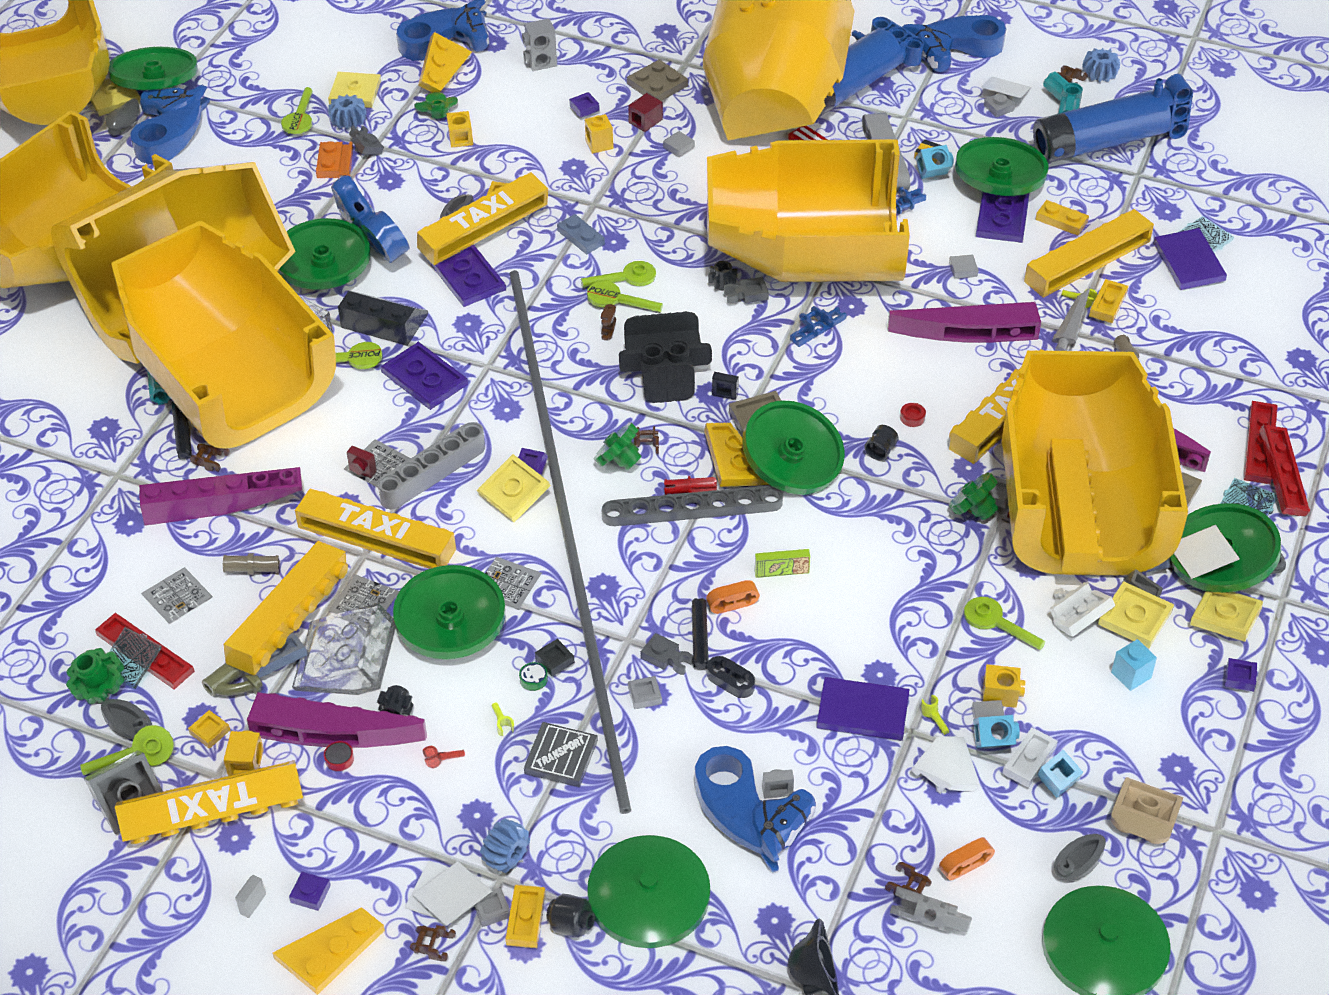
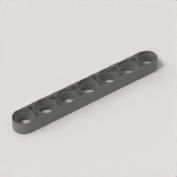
M767 485L610 500L602 506V520L606 525L616 527L774 512L783 506V491ZM774 495L778 500L769 502L765 497ZM741 498H749L752 500V502L749 504H742L738 500ZM716 500H722L726 504L724 506L717 507L714 506L712 503ZM688 503H697L698 505H700L696 509H689L686 507ZM663 505H669L673 507V509L668 512L662 511L659 508ZM639 507L647 510L643 514L633 512L634 509ZM617 510L620 514L613 517L607 515V512Z

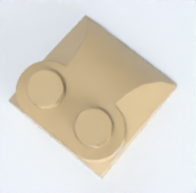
M1126 777L1114 805L1111 822L1120 832L1137 835L1153 844L1165 843L1170 839L1184 797Z

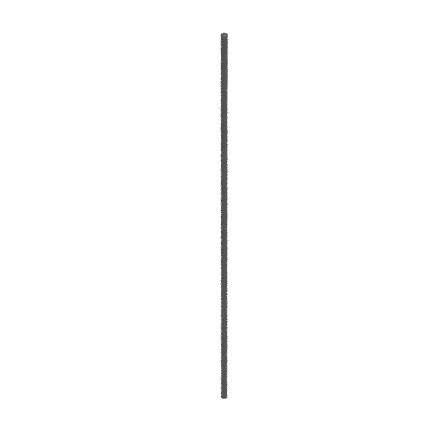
M513 270L509 275L545 450L548 455L547 460L619 810L621 814H628L632 810L523 290L519 272Z

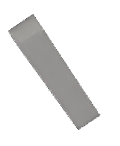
M886 112L862 116V128L866 140L896 139ZM900 148L896 192L899 191L900 187H903L904 190L910 189V175Z
M468 422L382 476L378 481L381 505L386 509H397L481 455L485 450L482 425L477 422Z

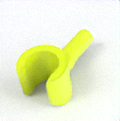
M1094 289L1089 290L1085 308L1091 307L1097 297V292ZM1063 290L1061 295L1076 299L1081 293Z
M931 695V705L926 704L921 699L922 715L935 720L944 735L949 733L950 730L938 712V697Z
M497 702L493 703L492 708L498 720V735L503 736L502 726L505 725L509 726L511 731L514 732V720L510 716L503 715Z

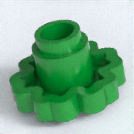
M629 422L616 433L612 432L603 441L604 445L593 459L602 467L607 462L609 463L611 460H614L620 467L629 470L642 456L638 452L639 449L631 442L639 429L632 422Z
M987 472L979 476L975 481H969L960 489L958 495L950 501L948 506L957 515L970 510L975 517H979L982 521L989 518L998 509V506L995 504L996 499L989 492L996 486L998 480L992 473Z
M102 648L87 650L74 659L71 666L67 669L66 673L70 679L67 681L66 686L76 700L85 699L89 704L104 702L108 694L117 693L123 684L124 677L121 672L124 670V665L114 652L106 653Z

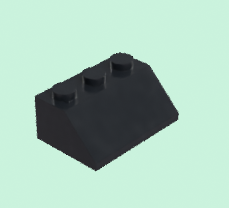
M348 291L338 305L341 328L408 346L428 315V310L353 291Z

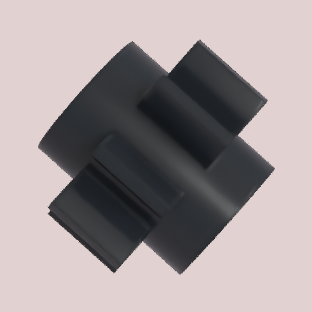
M718 261L714 266H710L708 283H714L715 289L724 291V285H736L738 269H732L731 263L728 261Z
M399 685L388 687L386 692L380 691L376 702L379 704V711H387L398 715H410L414 705L411 702L413 696L410 695L406 688Z

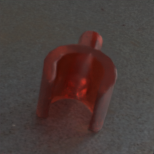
M430 745L422 750L424 757H426L424 759L426 765L432 769L437 768L443 760L465 757L464 749L438 752L435 746Z

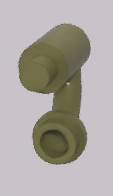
M226 663L201 681L204 689L213 697L217 694L231 696L249 691L257 694L263 686L259 677L251 674L243 677L244 682L231 684L241 676V670Z

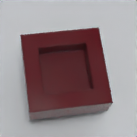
M353 445L347 450L349 470L358 475L372 478L377 472L374 454Z

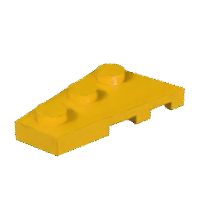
M434 32L430 37L418 86L432 93L440 92L472 51Z
M731 422L705 424L704 432L720 487L769 485L749 465L744 454L742 437Z
M361 907L272 952L273 958L318 995L385 931L384 924Z

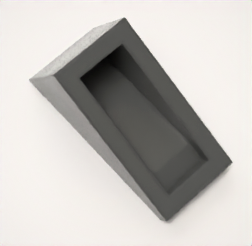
M1135 569L1123 579L1124 582L1160 598L1163 588Z

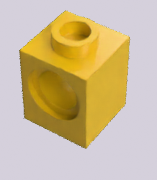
M469 111L446 113L451 148L472 146L473 136Z
M596 115L584 119L585 141L591 153L614 149L613 127L607 115Z
M986 664L982 702L1001 700L1002 706L1017 708L1019 697H1024L1026 680L1020 679L1021 668Z
M248 730L230 732L223 760L228 776L260 768L264 751L260 733Z

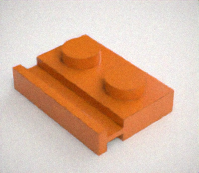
M333 141L320 142L316 166L317 178H340V175L350 176L354 150L353 142H349V144Z

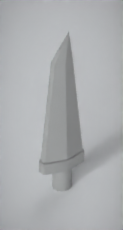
M1090 288L1077 296L1058 331L1054 334L1052 341L1058 343L1055 348L1056 351H1066L1068 344L1076 343Z

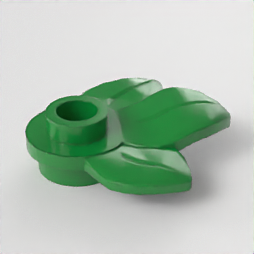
M433 92L426 96V101L415 103L414 108L419 112L430 113L432 118H443L447 116L446 113H448L450 107L458 103V98H446L443 93Z

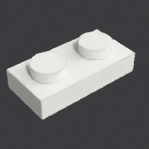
M1031 728L1004 766L1003 775L1029 788L1037 777L1040 768L1045 765L1056 749L1058 740Z

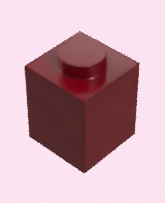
M645 93L628 105L629 123L643 132L648 131L663 120V102Z

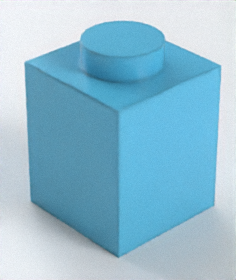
M1137 639L1116 652L1111 673L1128 690L1132 691L1152 678L1157 657Z
M1063 749L1040 768L1037 776L1057 798L1081 778L1083 771Z

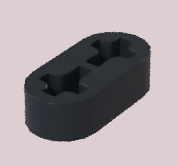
M715 656L708 661L707 677L713 684L738 698H747L754 693L755 677L749 670L724 656Z

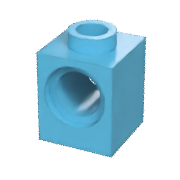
M947 145L922 149L915 157L921 179L947 174L954 164L953 154L949 152ZM932 158L939 160L940 165L935 164Z
M1013 715L973 719L976 749L1012 746L1016 744V739L1020 737L1019 724L1017 721H1014ZM993 724L1001 725L1004 730V735L1000 740L994 738L991 734Z

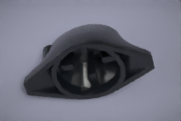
M820 918L815 920L807 936L794 946L788 960L790 974L803 986L805 995H814L824 991L829 995H839L833 956L824 921Z

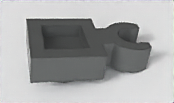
M351 126L349 135L353 138L352 142L361 154L382 155L384 146L375 135L368 133V129L365 126H362L361 130Z
M763 276L739 280V285H724V295H727V303H736L739 299H744L745 303L769 300V292Z
M657 633L652 636L640 651L641 659L663 670L670 665L680 675L686 673V666L681 664V662L693 664V655L687 651L679 652L678 643Z

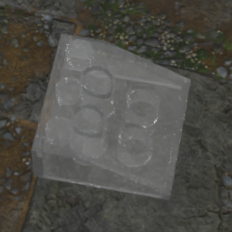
M378 602L311 621L304 642L308 655L299 660L292 688L295 691L359 695L381 689L396 629L394 618Z

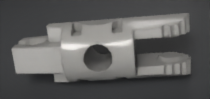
M897 886L895 895L901 899L915 902L917 906L915 910L901 905H892L891 914L951 933L952 928L964 932L969 931L972 917L958 912V906ZM928 909H933L936 912V916H932Z

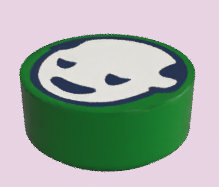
M530 662L522 666L519 671L521 686L529 691H537L545 687L548 682L546 667L537 662Z

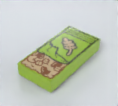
M798 549L755 553V578L809 574L810 550Z

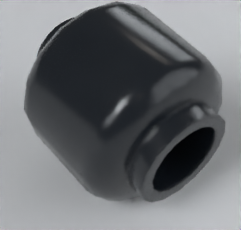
M562 893L549 903L546 918L555 933L579 938L593 927L595 914L592 912L591 904L586 898Z

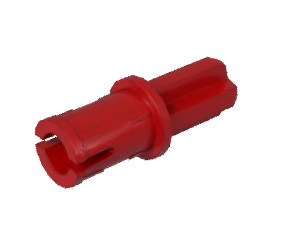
M688 476L686 479H664L665 487H669L664 488L665 495L717 490V480L715 477L691 478V476Z

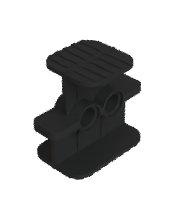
M687 311L636 315L628 318L624 323L626 350L619 352L620 371H642L644 395L649 402H677L691 398L695 393V370L693 366L709 365L712 362L711 345L709 343H701L698 316L693 312Z

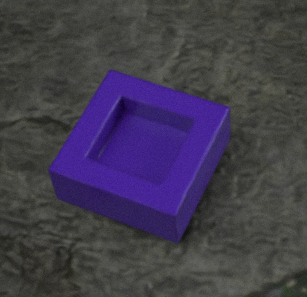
M589 92L569 99L570 107L580 118L600 111L598 101Z
M521 448L518 458L542 475L548 455L545 452Z
M1228 658L1225 687L1254 692L1258 663Z
M301 871L289 895L290 903L319 911L331 887L330 879Z

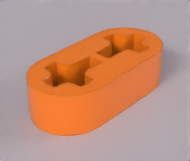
M745 580L711 590L707 594L706 600L710 610L713 613L720 614L753 605L758 601L760 594L753 581Z
M980 837L946 855L940 861L939 869L948 880H955L987 863L993 857L995 849L985 837Z

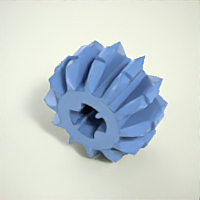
M1102 47V49L1098 50L1094 48L1093 51H1087L1082 63V71L1087 73L1088 77H1091V81L1098 80L1101 82L1104 80L1109 82L1110 79L1116 78L1118 70H1120V59L1117 53H1112L1111 49L1104 50Z
M347 94L343 97L338 95V99H332L331 104L328 105L330 121L338 129L344 127L348 130L351 126L356 128L357 125H362L366 119L365 104L356 95L349 96Z
M506 818L496 822L493 829L488 830L487 837L483 839L484 845L480 849L481 859L489 867L504 873L514 869L517 862L522 860L523 854L527 852L526 846L530 843L529 831L518 822Z

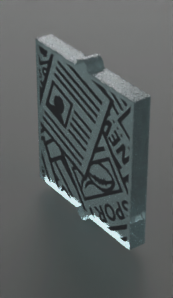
M1201 216L1192 223H1187L1185 228L1178 231L1200 228L1214 253L1218 250H1223L1225 245L1234 240L1233 235L1204 216Z
M1234 478L1228 490H1224V497L1221 503L1246 505L1268 516L1273 513L1277 494Z
M124 627L109 651L114 652L124 665V670L121 672L124 677L123 683L136 689L162 646L147 639L144 633L138 634Z

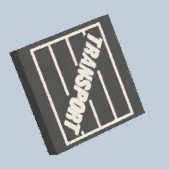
M542 722L525 763L524 774L580 787L597 745L598 735Z

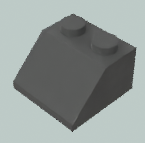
M138 750L83 778L114 834L120 832L115 810L117 802L162 792L144 753Z

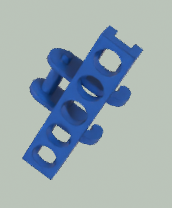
M900 187L899 194L901 197L896 199V213L901 214L902 210L906 208L913 210L915 204L926 201L927 195L925 193L922 194L920 188L908 192L903 187Z
M813 306L808 314L801 313L799 315L800 321L805 326L791 334L790 341L796 346L801 347L846 320L847 314L840 312L839 307L826 312L824 309L819 310ZM813 316L818 319L815 323L811 321ZM816 326H820V327H822L823 329H822V330H820L819 328L815 329V327H816Z

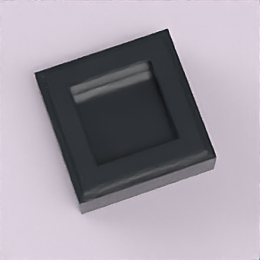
M714 371L712 376V395L736 400L739 392V376Z

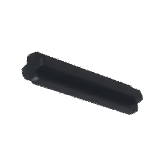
M172 401L178 458L181 460L189 459L192 456L188 419Z
M694 598L692 600L693 666L697 670H705L709 661L707 602L704 598Z

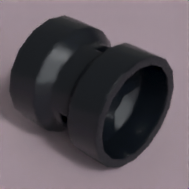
M878 425L872 433V437L864 445L865 452L872 459L877 461L885 460L899 440L898 433L888 425Z

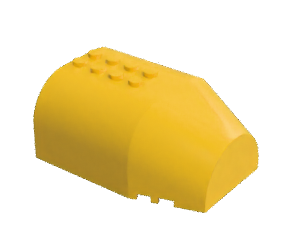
M68 0L65 14L52 24L12 33H0V110L28 123L50 125L68 111L73 110L79 114L87 106L105 80L110 65L102 26L93 0Z
M717 0L703 55V70L727 140L815 123L825 107L824 99L826 96H832L834 93V83H840L843 79L855 13L851 0Z
M73 110L68 111L0 158V288L69 281L52 242V226L131 187L129 184L116 178L104 166L97 154L88 118ZM156 154L152 155L154 170L148 168V165L145 164L142 167L143 180L164 170H173L172 163Z
M898 139L770 142V148L758 150L756 145L750 147V152L737 155V152L734 150L708 156V245L780 282L903 281L906 274L910 233L908 219H903L900 222L899 232L897 229L896 189L900 157Z
M255 162L164 170L52 226L51 237L56 254L79 302L101 340L118 358L136 364L140 363L132 346L112 271V262L200 220L224 233L226 240L234 244L237 242L243 244L244 250L254 254L257 252L263 255L276 271L294 254V247Z
M200 220L111 263L136 357L211 446L233 448L246 444L305 412L320 399L329 387L336 370L334 334L263 255L257 252L254 254L244 250L243 244L240 242L234 244L226 240L224 233Z
M1027 350L1017 383L1013 388L1012 397L1006 409L1002 449L1013 549L1017 557L1024 564L1035 570L1061 575H1128L1135 569L1139 572H1144L1162 564L1174 554L1180 544L1188 515V506L1171 411L1166 403L1162 404L1159 400V391L1156 386L1151 387L1148 383V374L1134 352ZM1051 438L1083 439L1084 449L1089 451L1087 469L1092 470L1090 487H1094V502L1092 506L1097 507L1095 526L1100 527L1098 545H1102L1103 548L1102 561L1097 562L1095 573L1061 571L1048 464Z

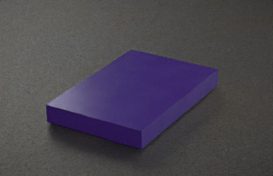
M983 192L976 237L1023 243L1030 193L1003 196Z
M1200 228L1154 237V245L1180 290L1226 281L1227 274Z
M474 244L436 265L431 263L433 269L463 307L506 291V283Z
M419 341L380 366L381 373L429 410L468 385V378Z
M824 677L816 728L903 741L910 689Z

